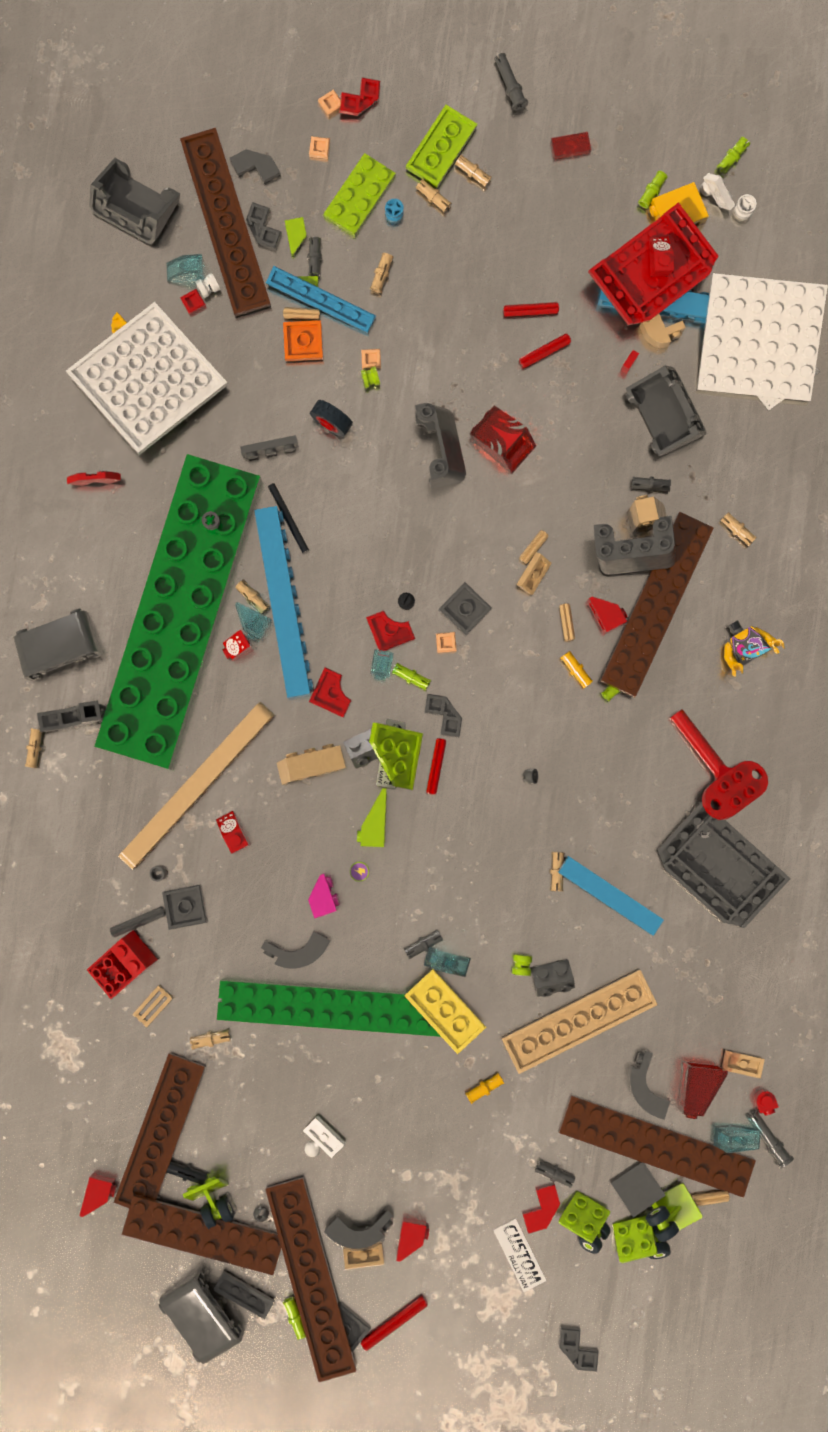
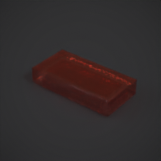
M588 132L551 138L554 159L591 152Z

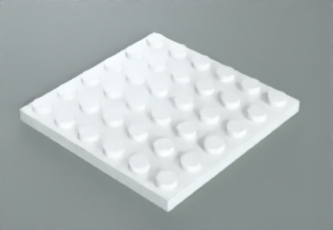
M713 273L697 390L811 401L828 285Z
M155 302L66 370L71 379L138 455L142 454L228 385L227 381Z

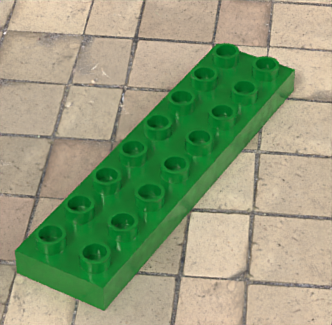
M189 454L186 455L94 747L172 770L262 482L259 475ZM206 512H215L220 518V525L215 530H208L202 524V516ZM214 516L207 518V525L210 526V523L212 525L215 524Z

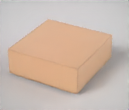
M334 89L318 99V103L328 117L339 111L340 98Z
M311 136L309 157L328 159L330 138Z
M380 349L361 350L362 370H370L374 366L376 369H381Z
M455 632L436 634L437 653L457 651Z

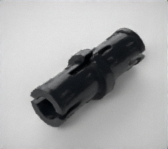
M170 1161L166 1172L167 1174L183 1178V1181L189 1180L204 1185L207 1173L191 1169L189 1165L185 1167Z

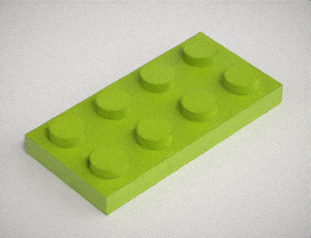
M445 105L408 161L406 169L438 188L477 128V123Z
M364 153L324 212L323 217L355 237L395 178L396 173Z

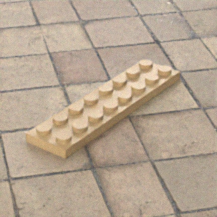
M639 969L501 1039L518 1074L658 1004Z

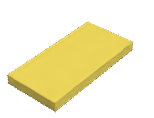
M434 969L404 995L457 1054L487 1028Z

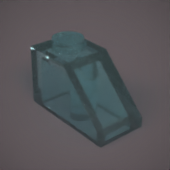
M202 254L182 255L166 263L168 282L205 279V265Z
M236 602V610L243 631L247 633L246 637L255 642L258 639L263 641L272 623V619Z
M374 650L371 676H374L375 680L385 681L386 678L390 679L394 653Z
M429 947L424 966L440 972L466 977L471 958Z
M732 1124L715 1126L714 1146L726 1153L757 1150L760 1148L761 1130Z

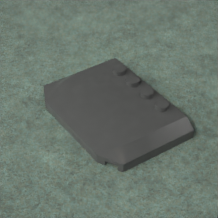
M702 801L657 849L665 870L722 922L740 926L741 928H745L791 879L726 820H718L711 817L705 811ZM708 822L713 825V829L708 826ZM711 831L708 838H702L699 832H703L702 835H707V832Z

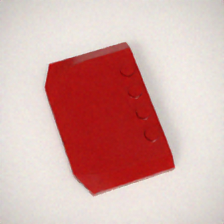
M678 202L643 231L592 267L588 273L627 325L649 322L707 278L718 258V254ZM649 237L669 238L674 257V271L670 276L650 277Z

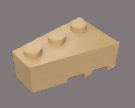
M648 495L639 496L627 511L632 534L653 530L655 520L667 516L664 504L654 496L649 498Z
M333 744L322 746L323 749L318 751L315 748L304 750L305 754L298 755L297 752L287 754L285 759L277 762L282 785L346 768L340 745L335 747Z

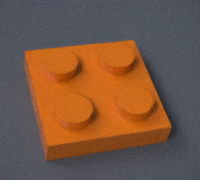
M321 320L283 322L285 361L323 359Z

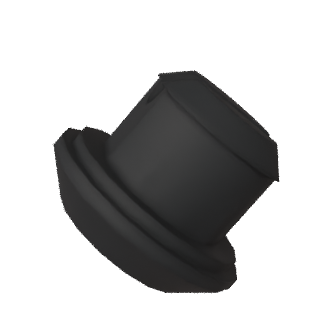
M407 592L402 593L398 598V604L403 609H410L415 603L414 596Z

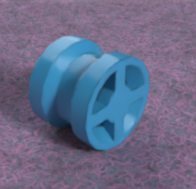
M390 199L385 205V216L391 222L400 221L404 215L403 203L398 199Z

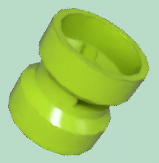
M514 954L513 961L515 966L512 968V974L531 976L530 963H532L533 956Z

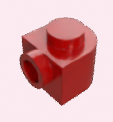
M760 1089L754 1094V1103L760 1114L764 1113L766 1116L775 1113V1109L779 1106L775 1096L770 1091Z

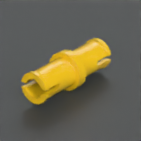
M571 651L561 657V660L570 669V674L576 677L583 688L593 682L583 669V664L576 660Z
M496 1073V1075L488 1080L479 1082L480 1085L465 1094L470 1103L473 1104V1102L484 1095H490L492 1090L505 1083L499 1073Z

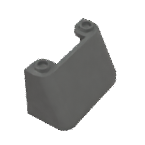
M114 158L92 182L89 207L96 216L136 238L152 244L159 237L178 204L180 193L174 189L165 188L159 194L130 178L128 165Z
M665 365L626 388L628 401L639 407L654 437L651 447L655 454L662 456L707 434L675 368Z
M430 403L415 405L416 425L425 426L428 432L437 431L442 458L433 460L429 466L430 488L434 489L462 482L466 476V469L453 413L446 408Z
M75 609L70 612L71 615L30 630L22 629L16 632L17 635L14 636V641L25 679L33 681L40 678L39 673L45 675L51 670L81 659L85 660L87 659L86 656H93L95 658L103 655L87 611Z
M198 1268L159 1298L160 1304L158 1306L163 1314L168 1315L193 1351V1357L196 1362L206 1364L242 1341L244 1331L239 1325L233 1327L234 1321L228 1319L209 1292V1286L207 1284L204 1285L202 1280L204 1275Z

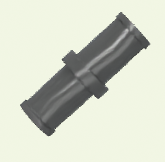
M310 237L309 253L307 254V259L309 260L308 275L319 277L320 261L322 260V254H320L321 238L313 237L312 240V237Z
M633 476L632 489H647L649 492H653V490L670 492L671 479H654L652 476L650 478Z
M435 930V932L424 938L420 937L419 941L404 948L408 958L411 959L423 951L427 952L429 951L428 948L443 941V938L439 936V931Z
M541 1160L538 1161L539 1166L536 1165V1173L550 1178L552 1182L557 1181L569 1188L573 1186L575 1181L574 1175L560 1170L558 1166L553 1167Z

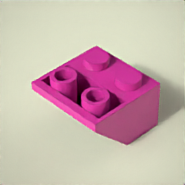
M326 873L319 876L308 899L314 919L337 911V906L340 905L337 894L333 895L331 889L334 886L330 875L327 876Z

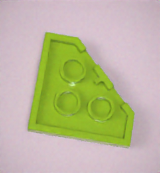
M373 723L369 742L394 787L413 790L423 733Z

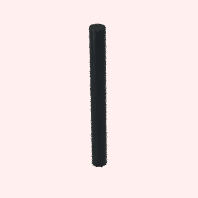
M275 483L270 484L268 488L280 511H282L283 517L302 553L309 551Z

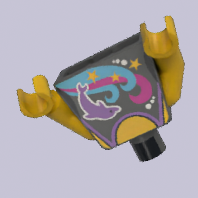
M737 620L728 625L734 636L726 640L724 660L732 669V676L735 677L736 670L741 671L743 674V666L772 650L771 647L778 654L779 650L777 647L782 646L785 649L784 642L774 638L768 632L758 627L750 626L743 630Z

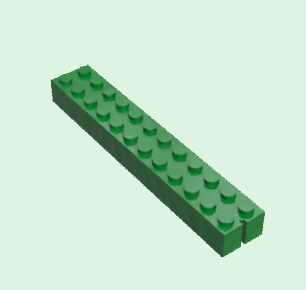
M234 979L220 980L218 998L222 1000L218 1002L217 1020L441 1037L404 996L407 992Z

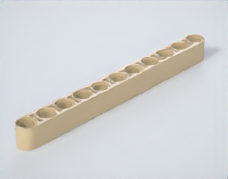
M259 702L118 857L134 870L270 722L275 714L262 702Z

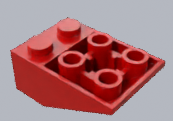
M132 930L93 963L87 971L108 997L112 999L158 959L135 931Z

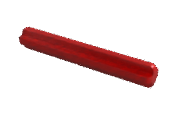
M423 1296L419 1297L361 1341L363 1349L368 1351L426 1308L428 1303Z

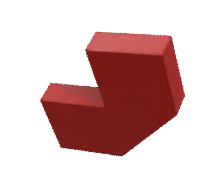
M362 77L359 95L342 92L339 113L358 116L375 104L379 99L380 81Z
M99 471L97 474L77 473L67 477V484L80 486L93 482L111 484L120 481L121 474L108 471Z
M555 1184L537 1188L536 1192L541 1208L522 1213L528 1234L547 1229L560 1205Z

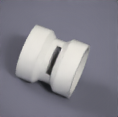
M749 194L741 196L734 208L735 215L740 219L749 218L756 208L755 198Z
M212 273L206 275V278L203 280L195 281L203 298L208 297L211 292L221 290Z

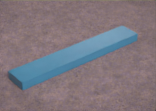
M273 266L266 281L267 285L367 334L376 318V315L276 266Z
M567 856L558 870L559 874L653 936L664 921V919L569 856Z

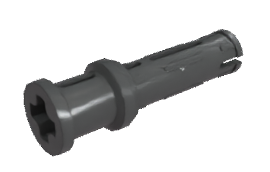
M500 53L494 60L506 84V94L511 98L513 110H521L528 105V100L522 93L523 88L521 84L517 83L506 54Z
M758 1111L752 1112L754 1117L751 1114L748 1115L747 1118L769 1147L768 1153L772 1154L779 1163L778 1167L783 1168L794 1160L793 1156L787 1153L783 1147L784 1143L776 1139Z

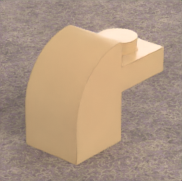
M660 314L649 322L641 323L639 326L645 340L656 348L669 347L671 339L674 340L681 337L686 328L683 321L665 328Z

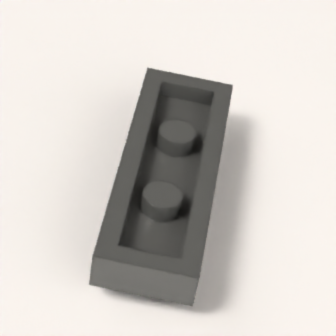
M294 435L240 446L243 458L255 459L258 455L265 454L270 456L280 450L290 452L295 450V447H299L297 437Z
M223 1271L214 1287L215 1292L264 1320L275 1301Z

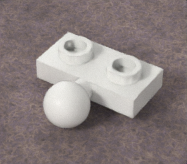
M708 173L703 178L704 182L700 186L701 193L704 196L712 195L718 207L731 210L735 203L732 200V194L724 185V179L720 175Z
M318 1115L303 1130L313 1140L305 1145V1153L310 1157L317 1156L321 1147L332 1158L346 1143Z

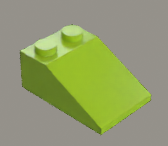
M382 788L362 824L361 830H357V842H361L360 846L384 847L387 788Z

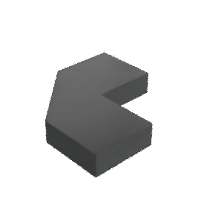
M245 149L230 157V161L238 176L256 168L265 184L281 175L271 156Z
M252 202L246 218L247 224L259 246L276 251L282 232L265 226L270 208Z
M427 694L425 713L443 716L440 735L460 737L462 717L446 696Z
M560 1326L559 1348L577 1370L597 1372L599 1351L597 1349L579 1348L580 1328Z

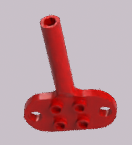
M683 709L671 717V720L715 777L714 782L704 790L702 796L703 807L711 817L718 820H727L767 790L768 775L762 766L753 761H743L733 768L727 767ZM752 771L759 773V779H755L752 776ZM711 801L718 804V810H714L711 807Z

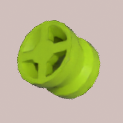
M375 366L371 367L370 370H361L365 389L369 388L370 385H380Z

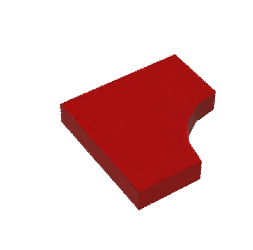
M385 611L366 617L380 653L415 640L409 621H393L386 615Z
M325 667L309 702L344 718L352 700L346 697L342 691V675Z

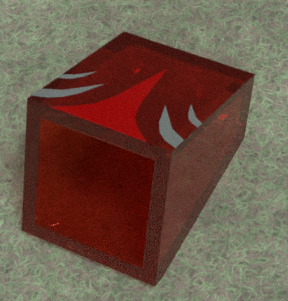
M495 405L485 413L483 419L469 433L479 447L511 474L536 447L528 428Z
M682 1061L677 1108L682 1114L686 1115V1118L697 1119L698 1116L705 1115L727 1077L728 1071L719 1065Z

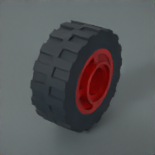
M319 399L310 411V416L319 425L340 437H344L353 425V422L346 414L324 400Z

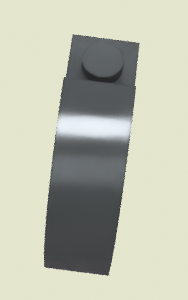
M98 700L78 703L76 706L37 713L39 732L65 730L100 721L101 714Z
M314 930L308 943L297 951L284 950L267 940L264 941L261 949L264 950L263 953L271 958H274V956L278 957L275 965L295 969L315 962L324 953L331 939Z
M643 1049L642 1053L639 1052L637 1055V1067L629 1065V1089L636 1102L647 1113L665 1120L670 1100L649 1090L646 1083V1074L653 1053Z
M387 1211L371 1228L365 1231H354L337 1217L324 1233L335 1244L351 1251L369 1250L378 1246L386 1239L381 1232L383 1230L386 1232L394 1224L392 1222L394 1217Z

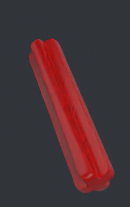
M559 303L505 305L503 313L505 317L556 314L559 312Z
M564 334L524 355L519 359L521 366L525 368L569 345L571 338L568 334Z
M442 738L436 739L426 790L428 794L432 795L437 793L446 740Z

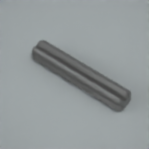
M163 907L156 908L111 927L110 933L112 937H117L164 917L165 911Z

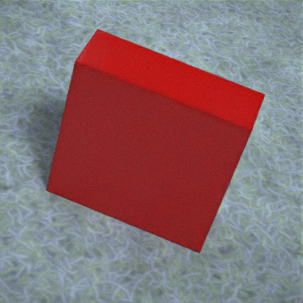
M197 289L180 297L189 315L206 307Z
M633 350L621 368L622 372L626 374L629 372L639 355L638 352Z

